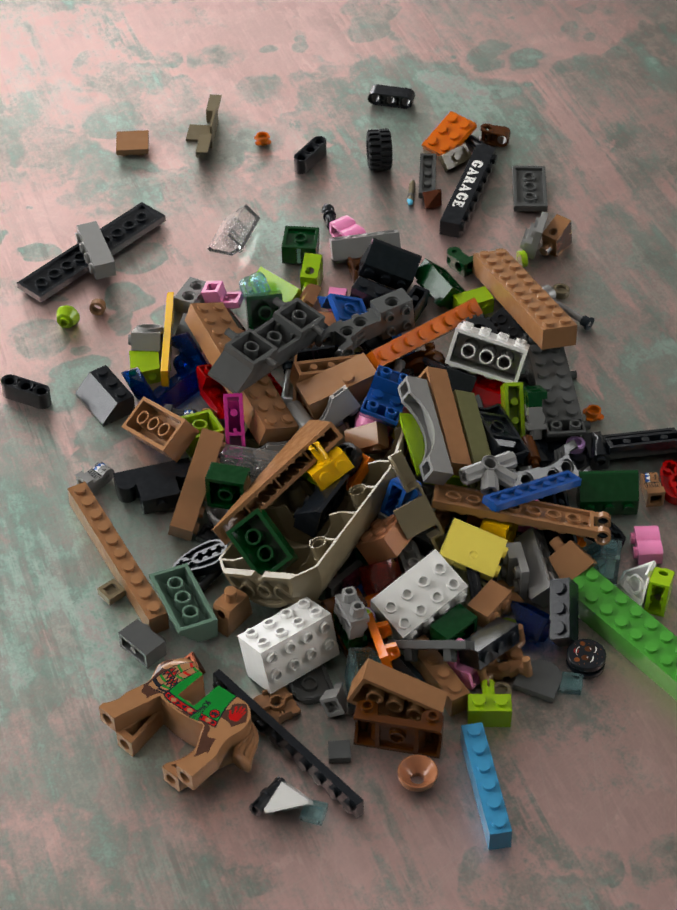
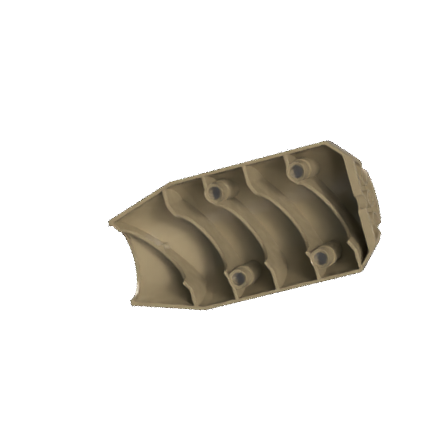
M343 422L340 426L336 427L344 437L330 450L345 443L344 430L351 429L347 422ZM402 427L394 428L395 439L390 450H382V452L376 454H366L375 460L368 463L369 472L361 484L349 488V491L346 490L344 500L334 513L329 514V520L315 538L293 527L295 511L298 507L302 508L308 494H313L315 485L299 477L265 511L299 559L282 572L265 571L263 575H260L256 570H251L231 542L218 558L223 573L230 584L246 593L252 602L265 607L285 609L306 597L316 602L354 551L356 545L361 540V536L371 528V523L378 518L389 482L397 477L387 457L399 450L402 451L404 456L406 453L407 443Z

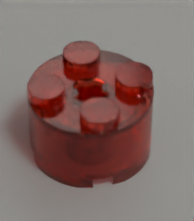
M397 558L358 568L363 591L366 593V596L383 591L402 576Z

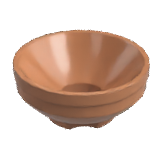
M410 755L399 763L397 775L399 782L404 788L414 792H422L434 786L438 777V768L436 763L427 756ZM419 776L424 781L421 784H415L411 779Z

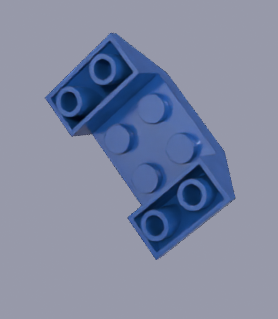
M378 365L359 415L396 428L399 414L402 413L404 408L397 387L409 375Z

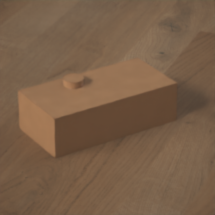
M361 353L296 383V387L301 401L313 420H319L328 404L329 396L344 385H346L357 401L365 399L376 369L365 353Z
M144 396L121 426L134 438L175 462H178L200 432L186 419Z
M368 658L351 682L347 702L357 705L360 700L369 699L378 704V715H389L421 721L423 712L427 710H436L443 713L447 692Z

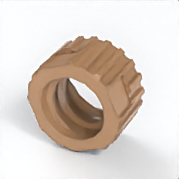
M95 298L92 300L89 309L92 314L100 316L105 312L106 303L102 299Z

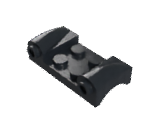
M497 403L486 408L478 406L491 455L495 456L506 451H513L517 456V465H522L530 451L501 404Z
M601 431L582 435V438L585 440V450L580 454H568L577 470L588 464L592 471L609 469L610 456ZM545 438L534 440L541 458L540 468L546 467L555 461L554 450L566 444V441L546 443Z

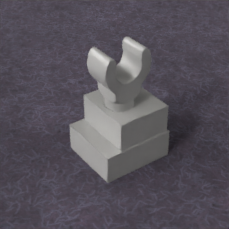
M344 681L335 683L334 689L325 690L320 698V702L328 717L345 714L348 709L346 706V696L349 690H343Z

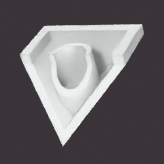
M651 561L623 571L617 584L627 596L641 607H643L646 600L649 580L656 567V562Z
M281 782L264 808L265 814L272 815L276 811L283 810L285 812L287 810L300 809V806L304 805L313 806V801L294 786Z

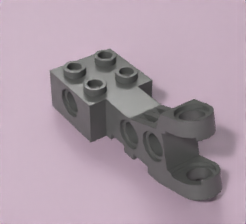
M403 288L370 301L371 308L367 309L368 312L361 315L356 313L351 316V319L344 322L342 320L334 322L324 329L326 330L324 336L320 337V335H317L315 345L318 348L322 345H337L339 348L334 352V357L354 355V350L373 337L379 336L382 340H386L415 328L413 299Z
M573 439L554 450L555 461L543 468L526 466L521 468V471L516 472V469L510 471L519 475L514 486L567 470L579 476V471H592L589 464L579 470L575 467L568 455L571 451L579 448ZM500 485V490L506 489L505 487Z

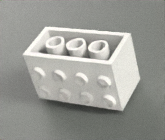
M468 321L460 322L457 325L445 360L446 364L456 369L467 370L468 373L474 375H483L489 380L495 379L505 383L518 382L530 347L526 340L521 338L514 340L509 338L510 335L502 332L495 334L491 332L492 329L481 326L480 329L474 327V324Z
M435 549L372 598L371 609L374 611L375 618L379 622L388 620L393 633L391 637L394 640H414L422 633L428 634L431 623L441 618L458 603L462 606L465 604L468 585Z
M308 597L299 600L297 603L238 635L248 677L262 688L267 689L270 694L340 654L331 613Z

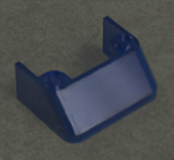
M189 331L171 337L180 354L173 360V366L177 374L169 379V387H162L160 385L152 391L138 367L121 372L134 396L139 401L144 396L162 407H165V404H172L175 409L199 391L196 367L206 365L207 362Z

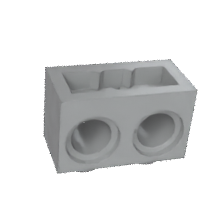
M190 277L174 297L175 311L187 313L191 303H205L201 292L206 281Z

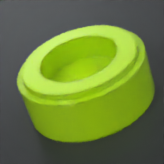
M517 251V262L523 268L527 267L528 256L526 251Z

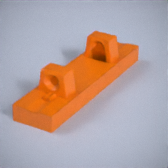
M371 612L368 614L370 621L367 624L379 658L383 665L393 668L391 661L401 656L400 650L396 642L384 644L382 640L393 634L388 620L376 623Z

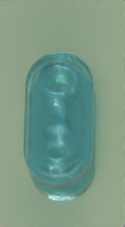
M255 272L239 281V287L244 299V294L271 291L265 275L261 272Z

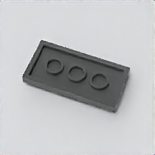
M512 166L514 211L547 212L545 166Z

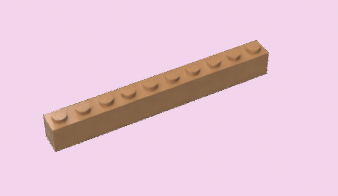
M83 482L67 488L71 508L116 581L126 590V597L142 623L148 624L156 634L169 629L168 614L162 602L87 483Z

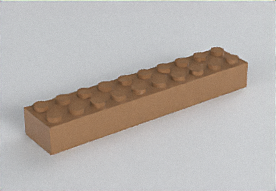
M499 248L495 251L473 253L472 273L541 350L576 345L578 325L506 249Z
M223 302L190 304L185 322L211 366H213L223 352L225 344L232 340L224 334L225 330L230 328L238 334L241 331ZM268 375L241 392L243 395L244 421L259 446H263L267 442L287 441L294 436L299 426ZM225 388L228 394L232 393L227 388Z

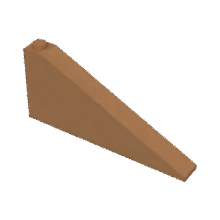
M310 419L294 434L212 529L213 532L225 545L231 541L226 534L228 530L255 509L261 508L265 510L317 462L308 449L310 445L317 450L313 443L320 442L327 453L344 436L332 422Z

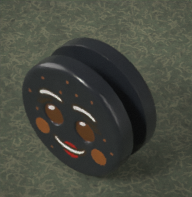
M579 639L569 645L566 667L572 675L581 679H592L598 677L603 672L606 651L600 643L592 639Z

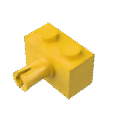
M315 442L313 444L317 450L312 445L308 449L317 462L306 472L323 491L354 468V465L338 446L326 453L320 442Z

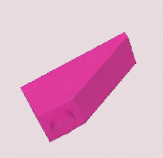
M242 393L223 394L225 437L227 443L226 453L246 452Z

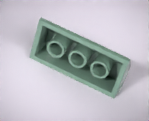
M187 563L149 574V579L178 635L196 642L218 636V619Z

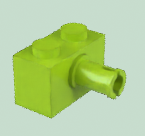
M487 679L481 682L482 694H468L467 724L483 722L484 727H511V694H495V682L489 679L488 687Z

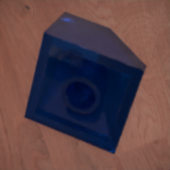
M512 601L510 605L517 624L523 625L525 639L533 644L545 642L550 636V614L527 602Z

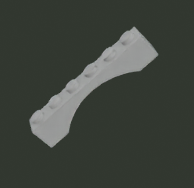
M406 376L397 389L401 403L413 415L423 434L425 453L419 465L422 480L424 483L444 485L454 473L427 379Z
M344 385L329 396L328 404L319 420L332 422L335 427H338L348 415L349 417L355 415L361 405L346 385ZM289 440L267 442L252 453L263 470Z

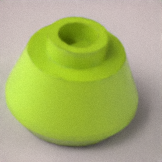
M63 305L57 309V323L61 327L71 328L79 322L80 315L74 307Z

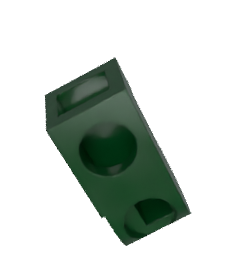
M450 247L447 249V264L461 276L466 277L472 274L473 255L469 257L460 248Z

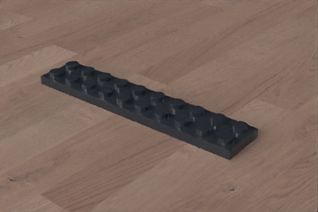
M141 202L100 228L113 256L165 222L166 217L164 214ZM79 243L18 281L17 288L42 303L89 272L88 263L85 262L84 253H81Z

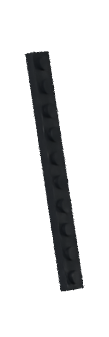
M220 669L213 673V688L215 689L219 685L245 701L251 711V720L259 732L265 733L272 744L278 745L289 759L292 758L303 772H307L317 785H321L326 789L332 799L338 800L346 812L352 813L356 818L364 814V800L226 674Z

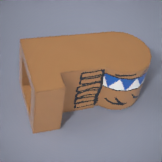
M657 472L641 473L640 488L645 506H663L665 490L659 482ZM656 496L658 500L651 501L650 497Z

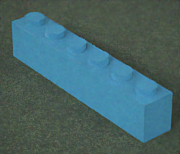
M483 722L461 725L460 744L488 850L509 848L512 841V828Z

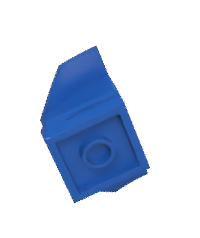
M332 293L326 297L317 296L321 308L332 309L336 322L339 320L344 322L351 319V316L356 313L361 315L367 312L362 298Z

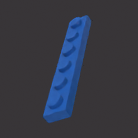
M567 470L484 495L482 503L489 507L491 511L499 512L581 485L582 479Z

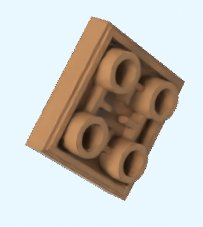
M149 130L116 132V155L128 156L137 154L141 156L149 154Z

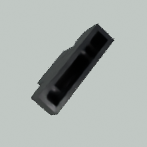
M189 457L179 459L178 462L169 461L113 473L118 499L123 503H130L138 498L143 514L176 508L180 490H182L191 464Z

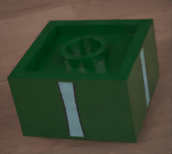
M285 226L281 246L282 263L303 264L305 253L318 254L320 244L319 227Z

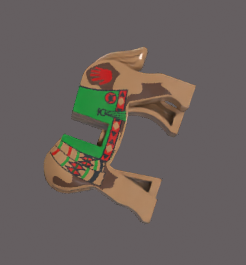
M177 658L160 663L148 682L126 692L114 701L102 703L99 706L101 721L116 732L118 746L133 757L163 725H166L180 739L195 747L185 757L167 762L162 766L164 781L179 792L186 787L195 790L214 772L232 763L245 772L251 771L252 761L259 743V735L256 726L251 720V711L248 704L219 685L205 696L203 674L195 662L190 659Z

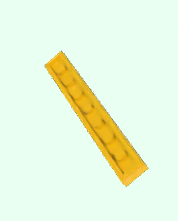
M168 292L166 297L160 370L162 387H169L175 313L174 292Z

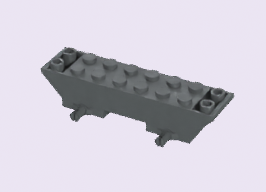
M278 297L274 298L273 304L280 309L273 313L272 319L254 331L249 328L245 332L238 334L230 328L225 330L224 334L232 340L225 344L223 352L208 372V375L232 393H241L297 355L298 351L313 344L317 335H320V337L324 336L326 333L324 329L329 327L324 323L325 316L299 298H295L290 302H284Z
M523 333V339L527 341V344H530L525 359V374H521L518 381H526L529 386L540 385L547 391V399H542V412L547 423V429L542 430V438H545L546 443L566 441L571 436L581 437V435H586V429H590L591 424L590 421H583L572 378H577V371H570L564 347L541 350L527 333Z

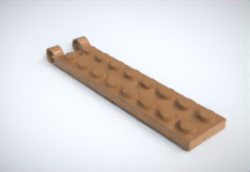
M446 483L444 485L435 484L431 507L439 511H452L459 515L468 514L480 519L489 518L501 523L510 522L519 526L536 527L539 530H553L560 534H574L581 538L590 537L594 538L595 542L599 545H606L611 540V531L609 529L611 526V516L604 511L595 512L533 500L494 512L482 503L484 495L481 493V490ZM600 518H605L608 520V522L605 524H601L598 522V520ZM599 533H606L608 537L599 538L597 535Z

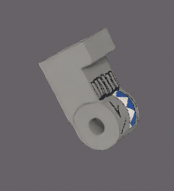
M98 462L87 472L80 471L77 473L76 481L77 484L86 482L94 494L113 479L114 470L105 463Z

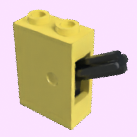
M454 518L439 553L449 565L467 572L470 597L473 599L482 589L480 578L490 581L493 577L497 578L501 570V566L498 565L500 559L505 558L509 549L506 547L508 540Z

